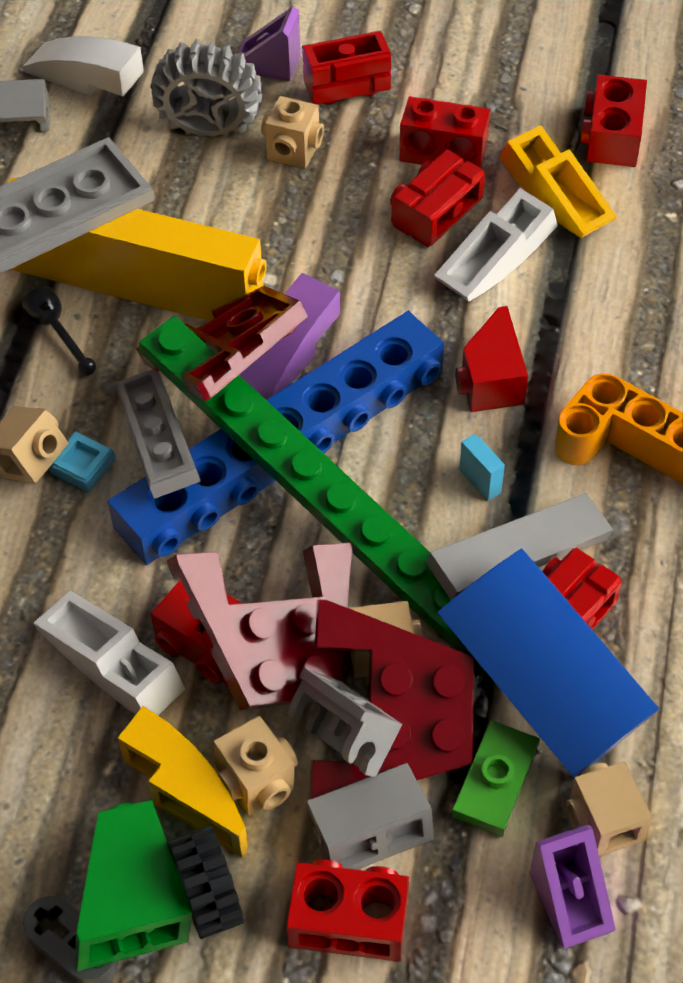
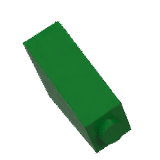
M152 800L136 804L121 803L111 807L109 810L98 812L76 932L74 963L77 972L188 942L193 912Z

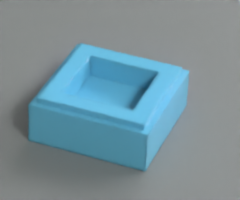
M75 431L68 439L69 444L49 467L50 474L89 493L116 460L114 450Z
M473 434L461 442L459 470L487 501L501 494L505 464L479 436Z

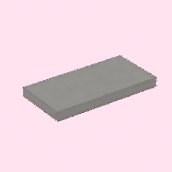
M109 137L0 186V274L155 201L153 188Z

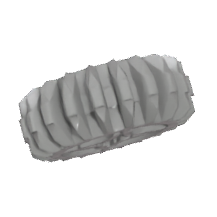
M197 39L191 44V47L180 42L176 50L168 49L163 59H159L155 66L150 85L153 107L158 109L159 119L169 120L170 129L180 127L184 130L186 136L193 133L199 137L224 135L229 138L234 131L244 133L248 124H252L257 117L258 107L261 106L262 100L260 76L256 75L253 63H245L244 53L232 54L230 44L221 49L215 46L214 40L208 46L202 45ZM184 81V85L178 86L179 83Z

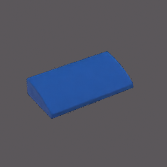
M522 548L477 579L437 612L573 778L577 777L585 768L597 763L660 710Z

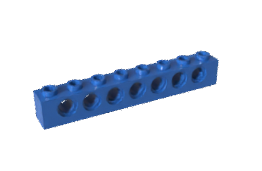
M408 310L276 393L267 401L319 450L325 453L334 442L351 431H359L372 417L386 408L397 406L406 395L421 385H428L436 380L443 369L444 342ZM222 429L189 448L201 482L154 499L145 476L107 500L113 528L145 565L150 564L159 557L170 555L179 547L180 543L198 531H205L211 528L221 516L238 505L249 503L256 497L259 491L276 481Z

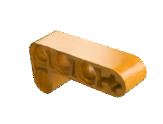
M604 373L594 375L588 379L562 409L558 419L555 452L563 462L571 465L586 464L608 442L683 484V412L617 376Z

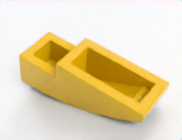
M542 125L507 141L499 157L500 161L526 192L554 209L556 221L564 228L583 238L616 219V214L570 149L561 153Z
M142 706L118 737L123 761L150 777L148 782L154 805L196 830L211 825L220 845L243 858L248 851L246 828L233 798L218 774L198 749L178 730L157 714Z

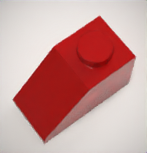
M508 306L498 307L463 348L462 367L455 369L459 395L466 394L471 412L525 405L528 373Z

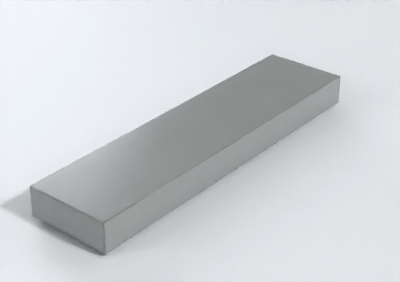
M152 369L115 383L153 498L155 499L201 482L160 372Z
M584 493L432 551L426 560V564L452 600L477 579L521 548L538 567H541L554 557L559 559L565 557L573 548L577 547L583 550L608 540L613 532V528L588 494Z

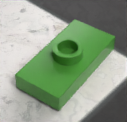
M490 720L454 805L452 818L503 837L539 748L541 738Z

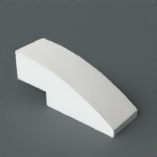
M89 36L64 37L44 42L23 65L25 73L88 96H92L98 88L124 96L144 72L139 46L118 40Z
M519 188L497 215L489 211L435 273L436 280L467 301H471L483 294L517 268L557 227L554 209Z
M71 590L34 622L36 629L73 665L135 715L142 706L159 715L186 690L173 662L140 643L133 628Z

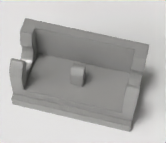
M45 80L0 81V122L37 120L40 123L41 131H49L51 103Z
M303 668L299 676L302 681L288 709L289 718L294 722H298L303 716L305 707L309 703L315 702L314 710L308 717L305 729L339 752L348 763L355 764L362 773L376 778L402 724L341 681Z
M408 763L379 773L376 778L369 777L307 801L308 811L315 825L313 832L324 858L341 864L343 868L358 870L434 840L431 806Z

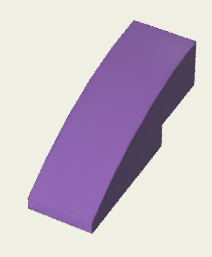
M304 273L300 274L285 294L300 300L308 317L296 326L293 333L278 341L239 374L266 400L293 383L315 357V343L340 315V291Z

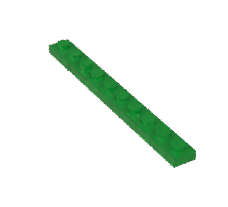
M175 315L139 341V352L341 543H351L352 553L403 601H408L409 607L452 648L473 656L437 613L451 599L426 564L430 552L240 375L206 402L190 393L181 376L213 357L216 353ZM474 658V668L483 676L486 671Z

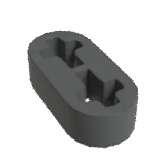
M46 896L32 903L24 914L23 927L30 944L37 952L75 983H109L118 971L119 961L102 965L99 968L94 967L77 972L74 957L76 932L80 915L78 910L67 901L55 896ZM60 915L58 920L67 936L62 940L50 930L44 932L41 936L43 931L39 924L40 920L46 917L53 921Z

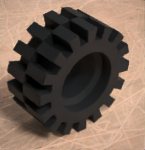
M211 825L168 840L169 849L193 912L192 919L199 938L204 939L243 924L244 918L238 894L234 888V882L231 873H229L225 856L222 854L220 843Z

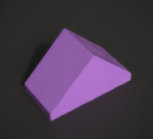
M294 6L242 41L237 54L244 53L245 63L254 64L256 75L286 81L291 80L301 56L299 11Z
M587 824L537 841L529 873L560 945L565 949L616 931L593 828Z

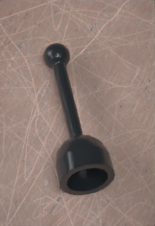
M41 286L28 293L22 302V308L28 317L38 325L48 326L51 324L78 361L79 372L86 376L93 374L96 370L95 361L85 357L58 320L61 316L62 305L53 289L48 286Z

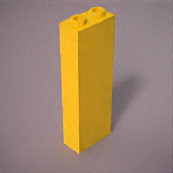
M11 177L8 183L15 180L16 178ZM136 209L10 270L211 321L214 319L212 315L213 310L263 286L267 264L265 259H261L260 239Z

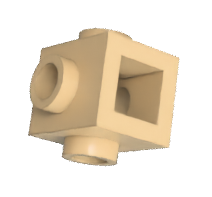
M279 96L272 111H266L261 124V134L266 136L267 160L302 169L307 168L316 148H319L324 134V125L319 123V105Z
M261 716L213 741L215 768L219 772L217 774L233 798V801L238 800L248 816L262 808L269 810L279 806L295 790V767L298 766L296 755L286 739L283 737L278 740Z

